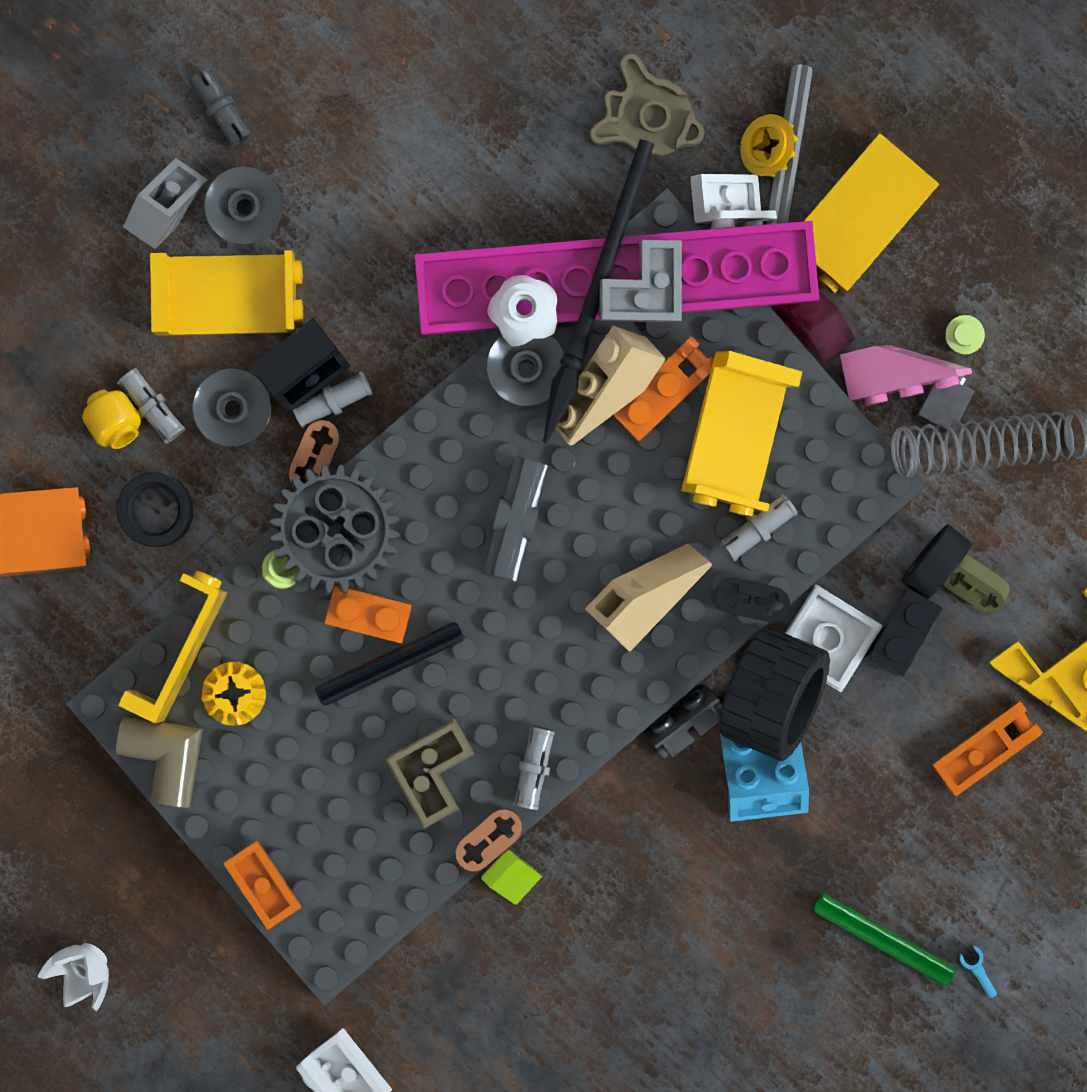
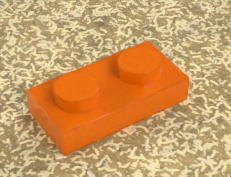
M334 585L324 624L403 644L412 605L348 589V592L343 595L339 586Z
M258 840L223 863L267 930L302 907Z

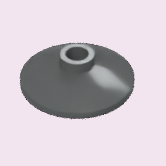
M241 166L228 169L213 180L205 196L204 209L210 227L219 237L233 244L251 245L266 239L277 228L282 217L283 199L277 184L269 175L253 167ZM248 201L252 204V210L249 214L243 215L238 212V206L241 202Z
M501 335L492 345L487 357L486 369L489 382L494 391L511 404L527 407L542 404L550 399L551 383L561 367L560 360L565 354L558 341L552 335L546 338H535L524 345L514 347ZM521 362H531L534 366V371L530 375L521 374L518 369Z
M223 369L209 375L197 388L192 405L193 417L200 432L213 443L225 447H239L251 443L263 433L271 416V400L266 387L253 374L240 369ZM230 402L239 403L240 412L238 415L229 416L227 414L226 407Z

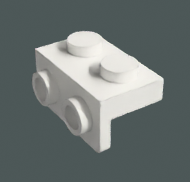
M699 174L691 176L695 224H711V229L732 228L735 227V224H739V227L763 225V221L777 219L776 211H761L758 175Z
M344 1028L314 1049L296 1066L304 1083L313 1089L314 1092L392 1091L391 1087Z

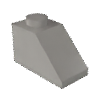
M175 158L137 195L123 228L156 249L175 230L206 185L208 179Z

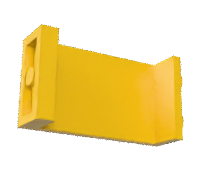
M880 133L805 219V221L813 222L817 273L820 275L818 282L832 294H835L837 291L842 295L847 293L939 186L936 180Z
M284 250V255L169 257L167 253H150L151 332L156 336L292 333L296 329V323H303V300H296V284L303 283L302 260H295V254L292 250Z
M732 351L715 352L681 489L683 492L694 494L693 502L711 507H716L717 501L731 504L729 512L749 517L753 516L754 511L768 512L770 504L759 501L786 388L799 387L802 371Z
M196 570L194 576L183 573L180 579L181 582L209 596L158 699L156 700L137 690H127L118 706L153 723L165 721L227 595V592L219 589L222 581L202 571Z

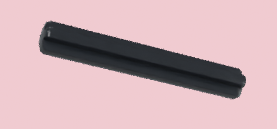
M456 622L441 627L315 688L316 695L323 706L338 701L462 642L464 635L461 628Z

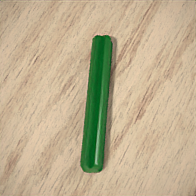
M821 894L817 898L813 911L819 916L943 986H948L952 981L956 969L950 964L826 894Z

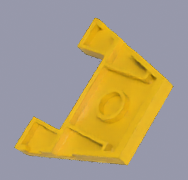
M1086 588V589H1084V590L1082 591V593H1083V595H1084V596L1086 597V599H1087V588ZM1087 639L1043 673L1019 641H1015L988 662L992 668L1087 733Z

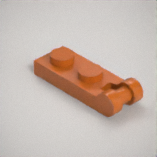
M692 336L661 365L643 393L613 414L619 423L638 442L710 375L714 358L712 356L707 358L698 349L700 344ZM685 359L697 369L689 378L678 367Z
M1020 700L1010 705L997 717L931 764L953 796H958L1043 733L1038 724H1032L1026 716L1025 712L1027 709ZM1011 722L1019 731V734L1012 740L1004 730V727Z

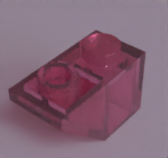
M820 290L818 302L776 305L805 344L824 363L855 340L840 310Z

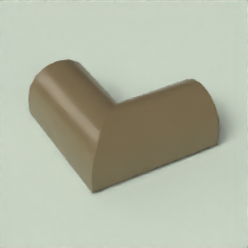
M123 716L117 735L116 755L156 762L150 802L190 808L203 728L168 722L153 723L143 718Z
M456 719L385 758L423 828L459 809L440 775L445 770L474 755V751Z

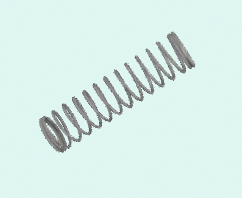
M1078 408L1066 410L1063 414L1059 411H1053L1049 415L1041 412L1035 417L1031 414H1025L1021 418L1013 415L1009 416L1007 420L1000 416L996 417L993 421L988 418L981 419L979 422L973 419L967 420L965 424L955 421L950 426L944 422L939 423L936 427L926 424L922 429L916 425L909 428L906 426L898 427L893 434L891 442L892 460L898 474L903 478H909L915 475L917 466L919 471L926 476L929 474L932 466L938 474H942L946 464L953 473L957 472L960 462L965 470L971 471L974 462L983 470L989 461L995 468H999L1003 459L1010 467L1015 464L1017 458L1023 465H1027L1031 456L1037 463H1042L1045 455L1051 462H1055L1059 454L1064 460H1070L1071 456L1076 459H1083L1087 456V415ZM1053 415L1060 416L1057 427L1051 418ZM1073 415H1076L1084 432L1085 446L1081 455L1074 448V436L1071 428ZM1041 416L1046 417L1043 429L1037 420ZM1024 418L1032 419L1029 430L1023 422ZM1012 419L1018 420L1015 432L1009 423ZM1062 419L1065 421V443L1070 452L1067 457L1064 456L1060 445L1059 432ZM1000 420L1004 422L1001 434L994 424ZM1048 421L1051 422L1056 436L1057 450L1054 458L1050 457L1046 446ZM984 422L990 423L987 436L984 429L980 426ZM1035 422L1041 433L1043 447L1042 457L1039 460L1036 459L1032 447V430ZM972 423L976 425L975 430L973 432V439L969 430L966 427L968 424ZM1020 424L1023 425L1028 440L1029 452L1026 461L1022 460L1018 448ZM955 425L962 426L959 439H957L952 429ZM943 426L948 428L944 441L938 431L939 427ZM1006 426L1009 427L1014 442V458L1011 463L1008 462L1004 450ZM992 427L995 429L1000 445L998 464L994 463L990 452ZM926 428L933 429L930 444L923 432ZM978 428L983 436L986 449V459L983 466L980 465L976 453ZM916 429L919 431L917 440H915L911 430ZM964 430L967 433L971 446L972 458L970 467H966L962 455V436ZM903 431L905 434L901 446V465L899 457V438L901 432ZM950 432L957 449V465L954 469L951 467L948 458L947 444ZM935 434H937L942 448L943 463L941 470L937 469L933 455ZM921 435L924 438L928 451V469L926 472L923 471L919 458ZM906 438L909 442L911 454L909 471L905 461Z

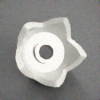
M526 275L512 276L503 282L498 292L491 298L487 313L491 321L499 327L503 338L511 346L524 345L532 339L546 338L554 334L557 325V295L555 290L546 282ZM528 301L532 305V311L528 315L519 314L516 310L519 302Z
M88 943L72 945L56 952L45 963L38 974V978L46 979L64 975V1007L71 1006L93 993L92 1008L97 1012L105 997L109 982V969L105 954L96 946Z

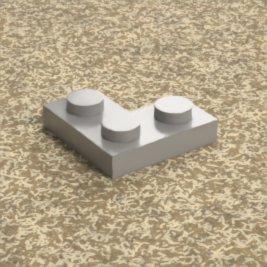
M641 240L639 242V280H600V321H682V241Z

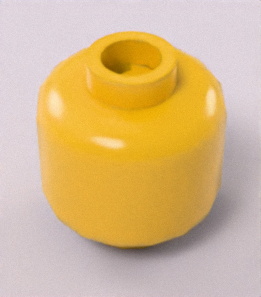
M103 389L95 392L88 398V405L83 411L82 419L98 445L120 449L135 440L139 433L138 429L141 419L139 413L124 392L118 390L108 392Z

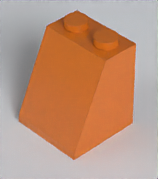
M78 487L0 494V577L75 569L86 566V559L90 555V545L88 537L83 535L82 520L85 518L86 508L83 497L79 496Z

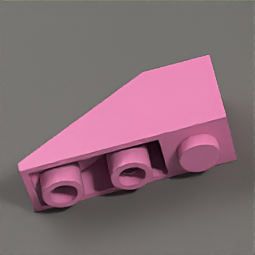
M893 345L872 346L840 354L849 399L851 401L864 400L865 406L888 402L887 394L899 392L900 398L924 393L923 386L935 383L936 389L956 386L960 384L958 377L972 374L971 368Z

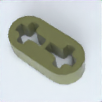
M968 555L964 557L943 584L979 610L988 613L1001 611L1006 604L1010 591L1008 583L1003 578Z

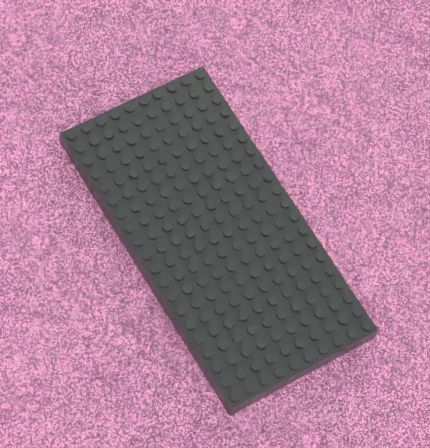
M667 188L628 222L623 237L703 229L699 224H695L694 218ZM770 306L682 313V321L680 322L594 321L587 342L586 355L584 360H581L583 368L579 371L578 377L581 375L612 326L647 337L665 357V361L692 336L700 344L698 349L707 358L711 356L714 358L716 351H732L802 371L799 387L786 388L759 501L771 504L781 494H784L787 497L786 501H791L798 514L770 533L771 538L765 543L763 541L758 542L735 562L731 560L730 554H726L719 541L747 522V516L729 512L731 504L717 501L716 507L693 502L694 494L681 491L709 376L640 442L612 415L574 445L567 444L556 429L549 441L543 443L549 400L535 406H517L502 399L489 382L486 369L487 357L494 342L502 335L500 331L343 466L344 475L348 477L356 468L359 469L358 481L362 483L368 477H374L370 489L375 491L384 487L386 490L380 498L381 502H394L393 507L386 512L387 516L399 517L398 523L390 526L389 530L400 533L398 540L387 542L396 549L394 556L382 555L389 565L386 570L373 567L378 576L374 582L363 576L364 587L361 590H358L352 582H349L348 589L412 605L403 644L324 624L333 589L329 595H326L323 583H318L313 591H309L310 579L307 577L298 584L295 583L293 586L285 589L275 588L268 584L262 574L263 560L271 551L282 547L281 544L270 543V537L279 533L278 529L271 527L214 576V578L222 581L219 589L227 592V595L164 721L203 728L190 808L150 802L156 762L116 755L117 735L122 717L142 718L118 706L127 690H137L156 700L158 699L209 596L208 594L200 590L194 593L66 703L324 1006L483 870L468 871L459 865L455 852L458 843L464 836L491 813L498 809L506 808L513 810L521 819L522 831L519 836L520 838L769 623L721 611L714 600V592L718 584L728 578H739L775 586L782 589L788 595L791 604L926 488L916 475L903 478L898 474L892 460L891 446ZM577 322L556 325L552 336L558 341L564 353L570 338L573 337ZM687 359L678 366L688 378L697 370ZM523 361L519 364L518 369L521 374L530 375L534 371V366L529 361ZM515 457L548 465L537 505L540 509L530 542L527 541L517 581L515 582L483 572L488 550L494 536L492 528L501 497L505 496ZM326 493L319 497V503L323 509L335 511L340 508L339 499L335 495ZM306 508L304 510L307 515L323 522L312 509ZM358 516L352 520V527L357 533L366 535L372 532V524L367 518ZM335 522L332 526L327 525L329 527L326 533L328 536L333 538L336 534L341 535L340 529L342 526L340 523ZM302 525L296 529L297 538L304 543H312L317 539L316 531L309 525ZM346 538L359 552L364 551V547L361 544ZM688 543L705 557L712 566L629 652L585 608L613 579ZM335 548L329 551V559L333 565L343 567L349 564V556L345 550ZM731 584L729 590H723L721 593V597L727 599L728 607H734L735 602L739 601L749 603L750 596L738 593V586L735 584ZM770 593L768 599L755 597L754 605L765 607L766 615L772 616L775 610L782 609V603L776 600L777 594ZM452 622L459 624L464 635L462 642L327 706H323L320 703L315 692L317 686ZM227 662H241L251 666L260 674L266 688V699L260 713L248 723L237 726L221 724L208 714L201 699L203 682L208 674L215 667ZM229 676V689L222 691V694H217V698L230 699L232 705H234V710L237 711L238 698L244 696V694L251 693L250 689L237 688L232 676ZM456 719L471 745L474 755L445 770L440 775L459 809L423 828L385 758ZM530 726L555 732L547 767H550L549 776L545 775L538 810L513 805L521 770L518 769L519 761L524 759ZM499 816L494 820L497 828L489 834L493 841L503 833L508 837L513 835L514 832L511 826L515 822L511 817L503 820ZM484 839L476 846L470 843L465 844L464 847L467 852L463 857L464 860L469 862L474 859L477 863L483 860L481 852L489 843ZM257 840L302 905L299 910L269 930L266 929L223 864Z

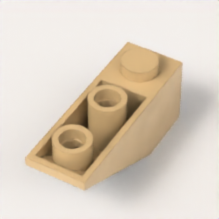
M612 326L578 377V389L555 428L567 444L574 445L643 393L665 361V357L647 337Z
M687 543L613 579L585 610L630 652L706 573L712 564Z

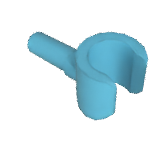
M972 946L974 952L978 955L977 963L975 965L967 964L961 953L959 954V962L963 968L973 972L988 998H993L997 995V992L982 966L983 953L978 947Z

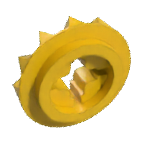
M774 114L764 115L754 120L744 132L740 145L741 159L745 167L760 177H775L778 171L787 170L789 159L797 156L794 152V143L799 139L794 135V125L783 117ZM770 139L779 142L776 147L771 149V155L765 151H759L770 144Z
M227 662L215 667L208 674L203 682L201 699L211 717L221 724L237 726L248 723L260 713L266 699V688L262 677L254 668L241 662ZM229 676H232L237 688L250 689L251 693L244 694V696L238 698L237 711L234 710V705H232L230 699L217 698V694H222V691L229 689Z

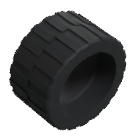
M771 627L761 629L745 649L726 691L719 720L721 735L778 761L786 760L800 744L820 703L830 669L828 651Z

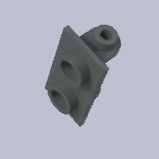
M705 685L700 690L697 689L688 693L680 705L671 712L662 714L644 733L664 759L669 755L674 757L694 742V739L687 731L690 727L693 726L701 736L719 723L722 704Z

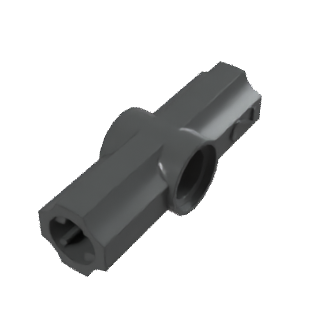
M515 457L505 496L501 497L492 528L494 536L488 550L483 573L517 581L527 541H531L540 507H537L547 476L548 465Z

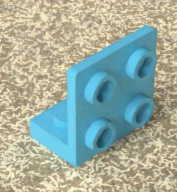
M720 733L728 785L730 822L808 813L809 786L801 742L791 756L786 760L778 761L727 739Z

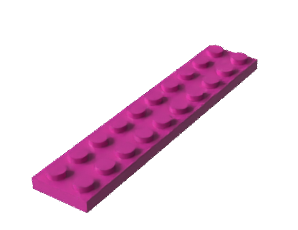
M812 221L626 236L622 239L609 279L639 280V242L641 240H681L682 313L819 301ZM606 238L415 254L421 334L433 335L499 329L491 321L487 309L491 298L498 292L503 282L517 275H526L546 282L555 290L557 295V324L578 322ZM521 301L517 304L516 310L521 315H528L532 311V305L528 301ZM600 307L598 309L595 321L600 320Z

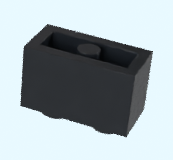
M313 317L304 325L297 327L291 335L274 348L264 352L251 366L289 414L348 369L350 364Z
M910 588L903 589L883 623L881 631L864 657L893 674L904 677L943 608Z

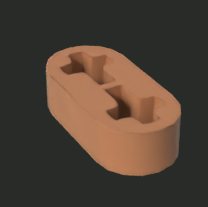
M319 420L308 426L290 466V481L294 477L301 481V477L296 474L299 467L306 468L311 457L317 459L313 472L318 477H320L322 465H326L330 469L341 440L340 433L335 425L329 421ZM324 427L330 429L328 435L333 439L331 445L324 444L319 455H316L313 451L317 441L312 438V434L314 431L321 433Z
M498 809L464 836L458 843L455 852L459 865L468 871H479L511 846L519 838L522 831V823L518 814L510 809ZM499 816L503 820L511 817L515 822L511 826L514 832L513 835L508 837L503 833L493 841L489 834L497 828L494 820ZM484 839L489 843L481 852V857L483 858L481 862L477 863L474 859L469 862L464 860L463 857L467 852L464 847L465 844L470 843L476 846Z

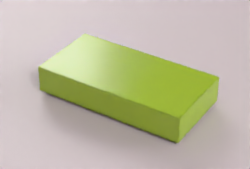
M507 849L482 875L481 879L491 889L517 905L543 876L531 865Z

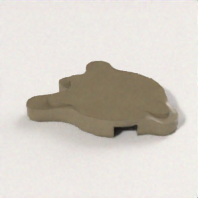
M629 53L622 57L620 70L626 84V89L622 92L609 90L605 93L604 105L606 116L590 129L591 142L598 146L611 143L622 144L635 152L639 140L643 139L654 144L650 157L665 156L683 147H696L699 145L704 137V128L696 120L687 94L678 85L669 80L657 78L650 74L640 57L636 54Z

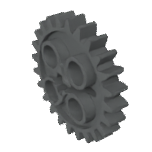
M340 464L335 475H330L326 465H322L320 477H316L308 469L305 473V484L295 477L292 479L291 484L295 491L294 493L285 489L281 491L280 496L287 504L275 503L272 510L280 515L281 518L270 520L269 526L278 529L279 533L272 535L269 541L270 543L282 545L275 552L274 557L275 559L287 557L288 562L283 568L284 573L294 568L299 571L295 583L298 584L305 577L309 578V591H313L318 583H323L326 595L331 593L334 585H338L341 593L344 595L348 592L349 582H352L358 590H361L364 587L363 576L372 582L378 578L373 568L374 566L382 570H386L389 564L382 555L394 556L396 549L387 543L388 541L398 540L400 533L389 530L390 526L395 525L399 521V517L387 516L386 513L393 507L394 502H381L380 498L386 490L384 487L375 491L370 489L374 477H368L363 483L358 481L359 469L357 468L350 477L344 475L343 465ZM326 493L335 495L339 499L340 508L335 511L323 509L319 503V497ZM306 508L312 509L323 522L307 515L304 510ZM358 516L367 518L372 524V532L366 535L357 533L352 527V520ZM335 522L340 523L342 526L340 529L341 535L336 534L332 538L326 534L329 529L327 525L332 526ZM302 525H309L316 531L317 539L312 543H304L297 538L296 529ZM346 538L361 544L364 547V551L359 552ZM335 548L345 550L349 556V564L343 567L333 565L329 559V551Z

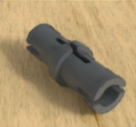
M205 68L201 70V77L207 86H205L198 73L189 79V83L194 87L206 105L207 110L205 113L209 119H215L228 140L230 147H234L240 144L238 141L240 139L233 128L236 129L243 141L248 139L252 133L233 107L235 101L232 96H226L212 74V70Z

